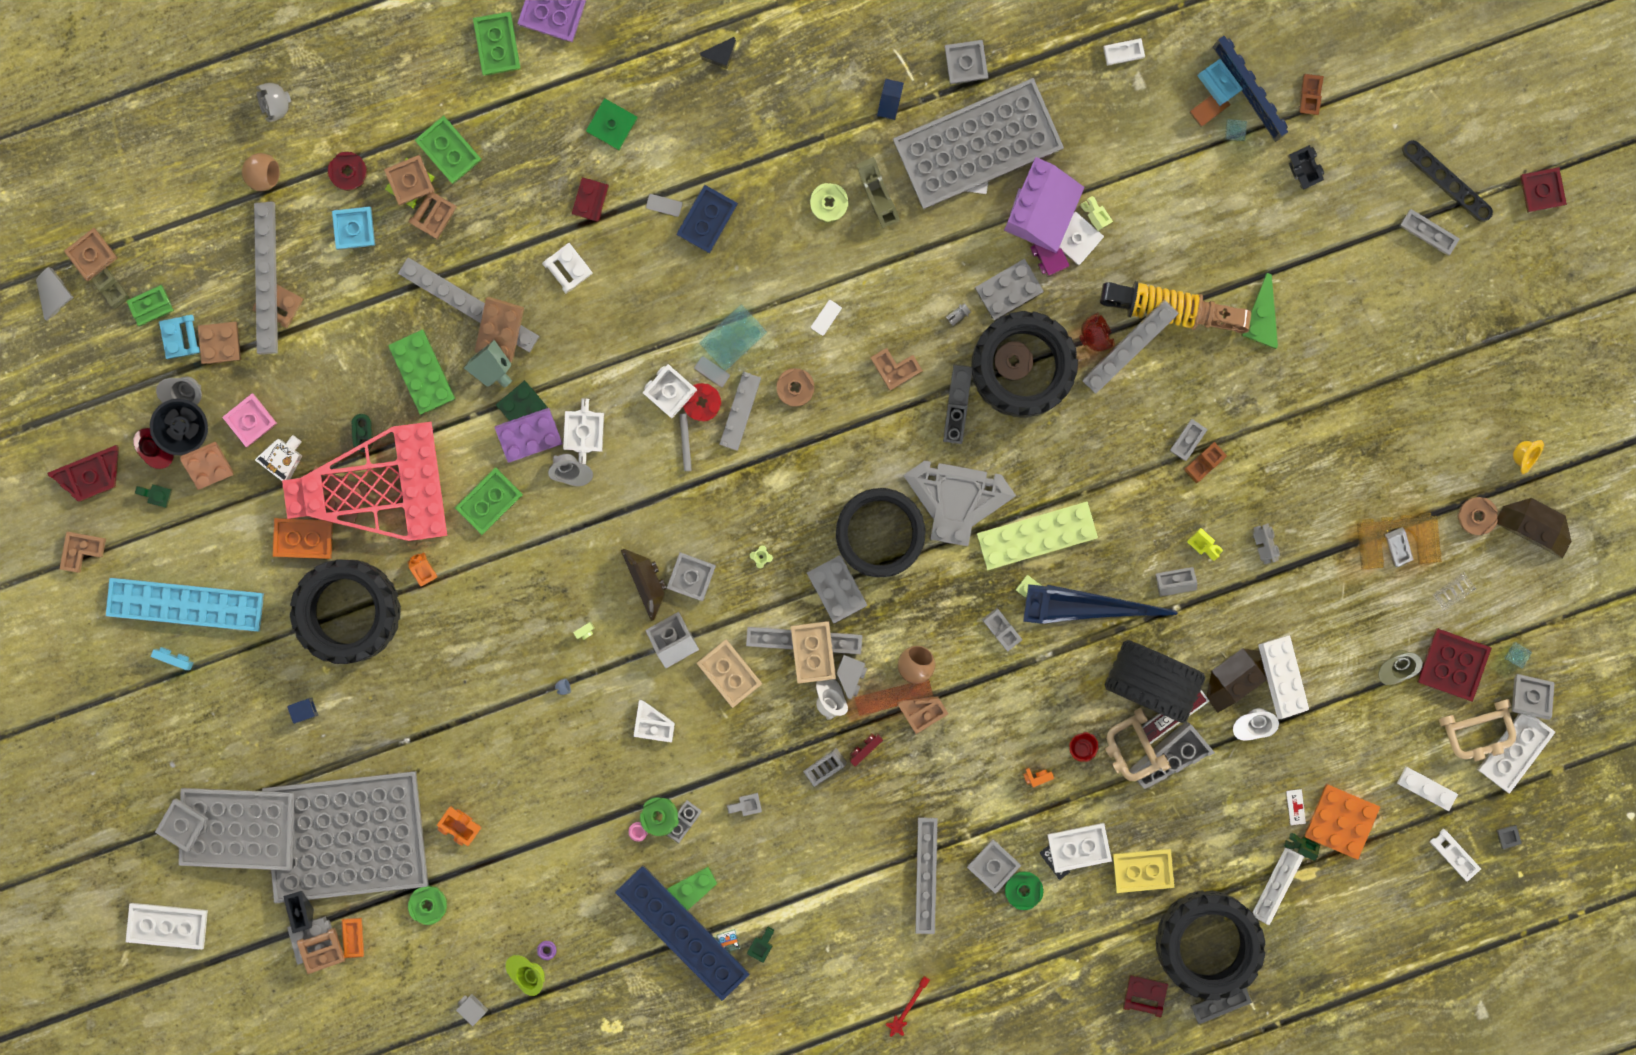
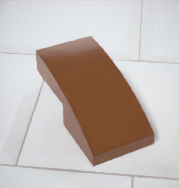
M1303 75L1299 113L1319 115L1324 76Z
M1211 95L1192 109L1190 114L1202 127L1231 104L1229 101H1226L1219 106Z
M1213 442L1184 471L1197 484L1224 460L1227 455Z

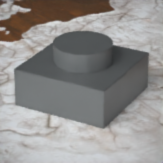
M1517 825L1496 830L1502 849L1522 844Z

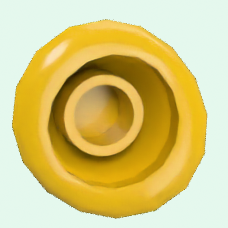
M1542 440L1535 442L1523 441L1516 446L1513 452V460L1521 467L1522 474L1528 473L1540 457L1544 449V442Z

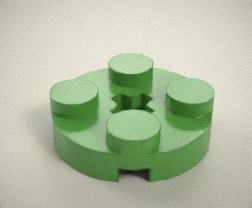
M656 797L644 804L643 811L640 813V822L647 833L654 836H665L677 827L679 823L678 812L671 800ZM657 812L663 816L661 821L655 818L658 816Z
M420 887L410 897L408 902L409 914L419 923L424 925L434 924L445 915L447 899L438 887ZM425 900L432 902L431 910L423 908Z

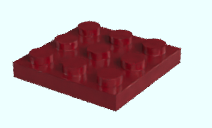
M1436 628L1417 682L1473 702L1492 647Z

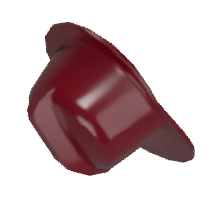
M150 428L140 429L133 438L134 448L138 456L146 464L155 469H164L172 463L174 455L163 451L156 445L151 436Z

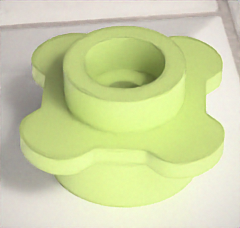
M763 545L757 551L750 553V558L754 559L758 568H763L764 564L773 560V556L768 554L767 548Z

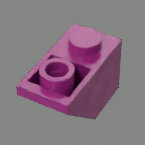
M1031 243V252L1040 261L1038 267L1042 275L1046 274L1049 277L1069 267L1062 248H1059L1058 252L1055 253Z

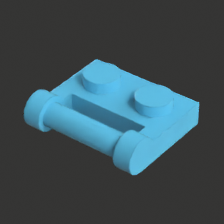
M193 315L159 321L166 359L200 353L195 337ZM183 323L186 325L189 349H185L181 328Z

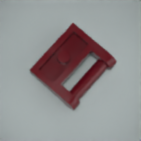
M1130 975L1123 1009H1133L1155 1014V1017L1161 1018L1168 983ZM1132 996L1157 1001V1005L1154 1007L1132 1002L1131 999Z

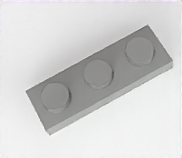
M1412 209L1407 212L1400 224V227L1447 256L1452 253L1459 241L1458 237Z

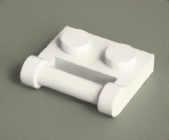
M570 243L566 244L542 263L561 284L565 294L593 274ZM559 260L574 280L569 283L554 262Z

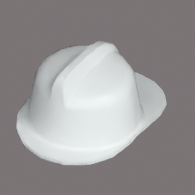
M835 679L817 681L818 700L816 706L819 712L827 720H831L835 716L845 715L848 706L839 683Z
M1256 708L1236 720L1233 732L1238 739L1243 741L1271 736L1277 731L1279 721L1274 714L1267 710Z

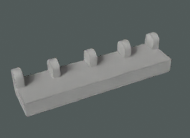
M747 372L742 373L719 445L738 451L761 377Z

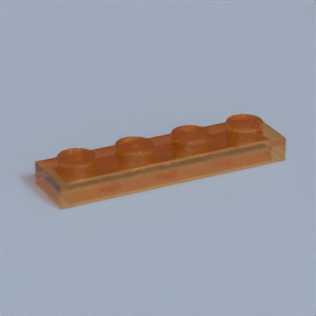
M928 679L926 682L919 684L908 683L857 696L855 701L859 716L897 707L898 704L896 702L934 696Z

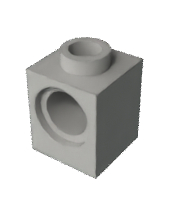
M473 994L469 997L465 995L457 1003L459 1007L456 1011L472 1026L488 1011Z

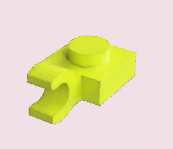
M1202 528L1187 541L1198 553L1202 555L1205 552L1213 561L1223 552L1220 546L1213 545L1215 540Z

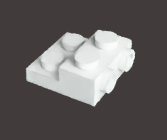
M668 364L666 367L660 368L657 372L658 376L645 385L643 394L670 418H673L697 389Z

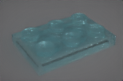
M741 304L699 344L726 372L765 336L767 331Z

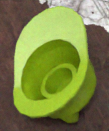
M513 955L507 959L505 965L507 974L519 988L529 996L539 994L545 982V974L539 964L531 963L520 955Z

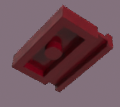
M582 177L572 215L599 222L609 185Z

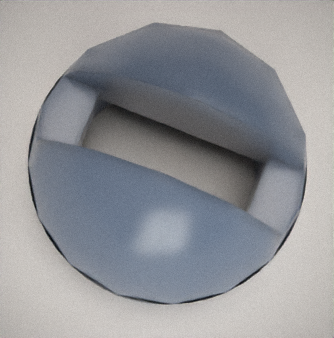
M562 679L555 684V689H559L557 694L566 695L571 693V687L567 679Z

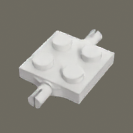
M581 399V410L575 412L565 411L563 450L579 452L578 462L586 464V453L591 451L602 452L604 413L589 411V399H586V401Z

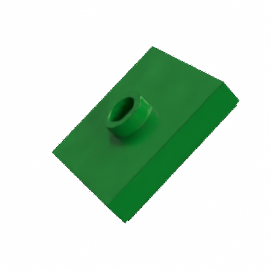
M604 98L586 132L620 151L638 117Z

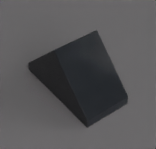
M735 37L700 52L701 59L728 69L737 44Z
M303 891L283 896L292 933L311 929L314 908Z

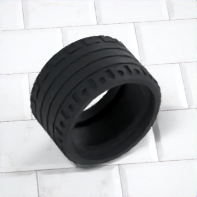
M873 488L854 496L842 509L836 525V542L844 560L856 571L871 577H890L905 571L918 559L925 542V523L916 504L903 493L888 488ZM874 501L890 502L901 508L909 518L912 527V540L907 552L896 562L884 566L869 564L860 559L854 553L848 539V526L853 514L861 506Z
M1130 640L1124 641L1120 652L1117 654V659L1113 663V668L1109 672V677H1107L1104 684L1106 690L1180 723L1186 722L1190 711L1193 709V704L1197 700V695L1201 691V686L1206 679L1204 673Z

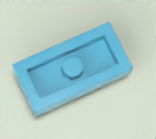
M163 647L154 649L151 657L185 670H191L194 663L189 661L188 656L182 654L175 656L171 654V650Z

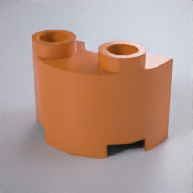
M452 806L448 808L436 825L438 826L437 829L444 835L448 833L453 835V840L461 846L463 844L469 846L481 829V826L473 822L470 816L459 809L455 810Z

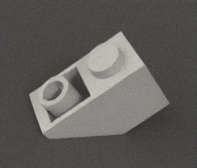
M843 655L837 675L847 697L852 699V696H857L860 689V686L857 685L860 678H864L867 668L864 667V662Z

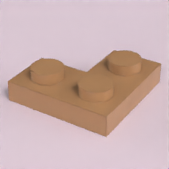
M887 348L870 357L889 391L923 372L914 355L896 364Z
M66 532L60 570L80 573L84 554L103 557L106 538Z

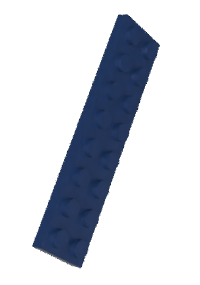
M644 865L638 868L615 890V893L721 1001L750 975L735 957Z

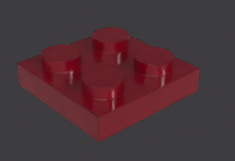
M1560 167L1520 175L1527 213L1567 205Z
M871 733L864 740L865 744L861 748L857 746L850 753V762L856 767L883 741V738L878 733L875 735Z

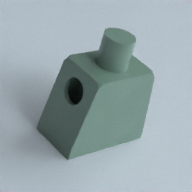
M495 340L474 355L464 367L465 370L486 386H491L497 381L505 388L512 382L511 378L506 374L511 367V362Z

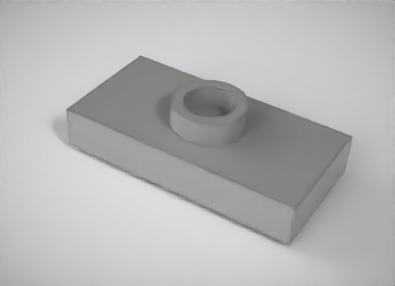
M1403 527L1385 534L1395 567L1413 560L1407 535Z

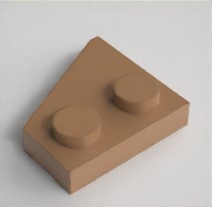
M939 697L896 702L916 734L948 715Z

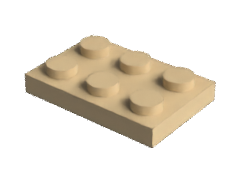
M829 621L792 625L791 633L797 683L836 679Z
M727 639L697 662V665L732 708L763 684Z

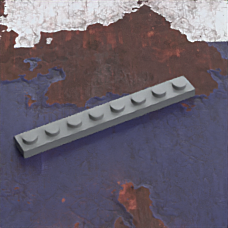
M261 202L254 203L257 354L259 355L278 353L275 203Z
M406 259L398 273L399 275L481 323L485 303L412 259ZM520 325L516 345L530 353L540 336Z

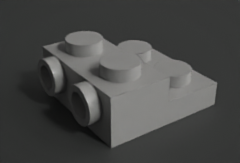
M326 916L313 919L311 929L294 934L292 933L291 926L287 927L297 964L303 963L297 941L318 936L332 929L331 923L326 919ZM327 940L307 947V951L310 953L330 946L332 942Z

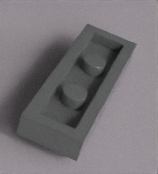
M1244 988L1241 993L1231 998L1202 1000L1190 1006L1197 1023L1201 1024L1248 1005L1252 1001L1247 989Z

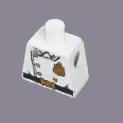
M294 435L290 437L287 443L277 439L255 461L281 481L289 480L302 458V455L295 451L302 441Z

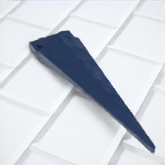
M1028 584L1023 622L1044 624L1104 617L1177 615L1178 612L1176 610L1052 585Z

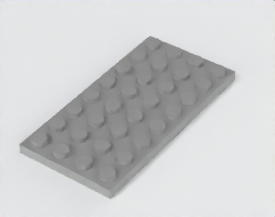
M1034 78L893 138V142L923 210L1028 165L1034 161L1035 157L1042 159L1064 149Z

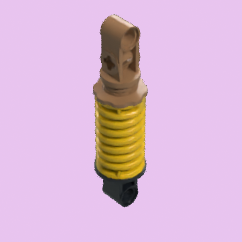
M1135 281L1132 287L1112 282H1106L1102 285L1100 304L1106 307L1126 309L1127 317L1136 316L1143 318L1145 311L1147 317L1165 299L1179 313L1174 318L1176 326H1179L1182 321L1183 327L1193 330L1196 329L1198 324H1201L1206 328L1211 326L1232 330L1237 333L1249 332L1252 314L1250 310L1215 304L1214 301L1205 302L1203 301L1202 294H1192L1191 296L1188 292L1183 294L1182 291H1178L1176 293L1173 289L1169 291L1167 288H1155L1153 285L1147 286L1146 284L1138 283V281Z

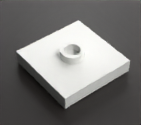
M1075 211L1059 248H1062L1063 253L1079 266L1104 236Z

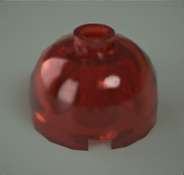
M1099 312L1086 318L1081 327L1082 335L1079 336L1084 346L1087 345L1096 352H1103L1113 348L1115 341L1114 338L1110 339L1109 337L1111 329L1105 318L1099 315Z

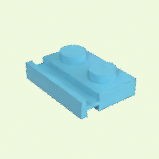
M1221 59L1197 75L1219 106L1243 90Z

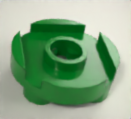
M1019 871L1013 874L1006 882L1005 896L1016 909L1030 910L1043 898V885L1040 879L1031 872ZM1023 885H1026V888L1030 890L1025 896H1022V893L1019 892V888H1022Z

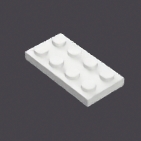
M1290 635L1259 644L1277 719H1283L1309 710Z
M1519 713L1513 721L1516 730L1515 743L1511 747L1503 749L1504 754L1493 756L1492 753H1489L1477 769L1507 793L1513 790L1555 734L1554 730L1534 716ZM1507 730L1498 742H1503L1508 739L1509 735Z
M130 903L126 942L202 950L205 943L208 910Z

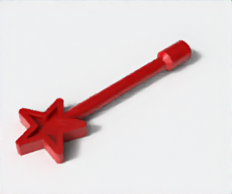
M923 976L918 989L899 1019L895 1015L893 1022L886 1023V1026L891 1028L890 1037L896 1033L904 1036L902 1028L907 1025V1022L903 1020L923 988H926L930 981L928 977Z

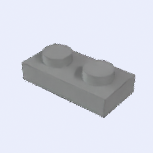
M1190 419L1170 449V452L1187 461L1208 429Z

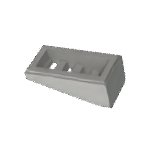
M835 748L803 772L815 787L845 767L847 762L838 749ZM832 756H833V758L836 760V762L838 763V765L835 764V762H834L833 759L831 758ZM826 760L828 761V763L830 764V766H831L833 769H831V770L829 769V767H828L827 764L825 763ZM819 765H821L826 774L822 773V771L818 767ZM814 769L820 778L817 779L811 770Z

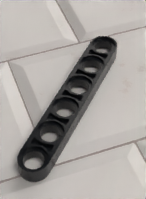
M1411 140L1404 144L1402 147L1403 155L1479 222H1485L1492 217L1493 210L1491 206L1419 142ZM1410 144L1415 145L1417 149L1414 155L1407 152V146ZM1423 157H1428L1431 160L1429 167L1422 166L1421 159ZM1437 170L1445 172L1443 180L1436 178L1435 173ZM1452 182L1458 183L1460 187L1457 193L1450 190ZM1466 195H1471L1474 198L1472 205L1465 204L1464 197ZM1480 208L1488 210L1486 218L1479 216L1478 211Z

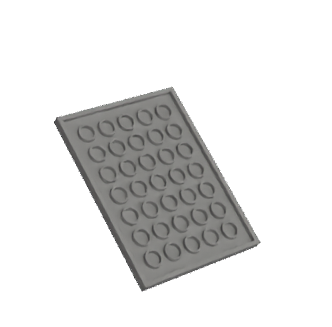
M416 771L262 788V791L294 792L292 870H271L274 903H283V896L298 891H303L307 899L310 900L429 886Z

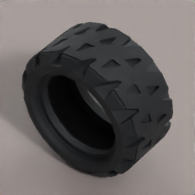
M1013 312L994 321L980 336L975 345L971 360L973 382L982 399L996 411L1019 418L1038 416L1058 405L1069 394L1074 385L1078 370L1076 347L1066 329L1056 320H1052L1047 315L1038 312ZM1016 334H1029L1038 337L1048 345L1054 356L1055 372L1050 385L1043 392L1032 396H1019L1007 391L1000 385L993 370V356L998 344L1004 339Z
M342 559L324 562L306 573L299 581V586L293 592L290 606H292L290 612L292 629H295L296 638L304 649H308L313 656L334 664H350L365 661L384 650L388 643L392 641L398 629V620H400L401 605L397 598L399 596L394 584L387 578L388 576L367 562ZM342 579L356 581L365 587L375 605V618L371 629L363 638L351 644L340 643L331 639L322 630L317 619V604L321 594L329 585Z
M1201 890L1189 893L1184 898H1179L1170 905L1167 913L1163 914L1158 925L1156 951L1163 970L1179 988L1196 998L1221 1000V998H1231L1241 993L1242 989L1249 987L1258 976L1257 972L1262 968L1266 954L1264 951V933L1258 919L1237 899L1222 892L1213 890L1204 892ZM1205 915H1221L1231 919L1238 930L1240 947L1237 957L1227 969L1217 974L1203 975L1195 973L1188 969L1182 960L1180 953L1182 935L1188 925L1197 918Z

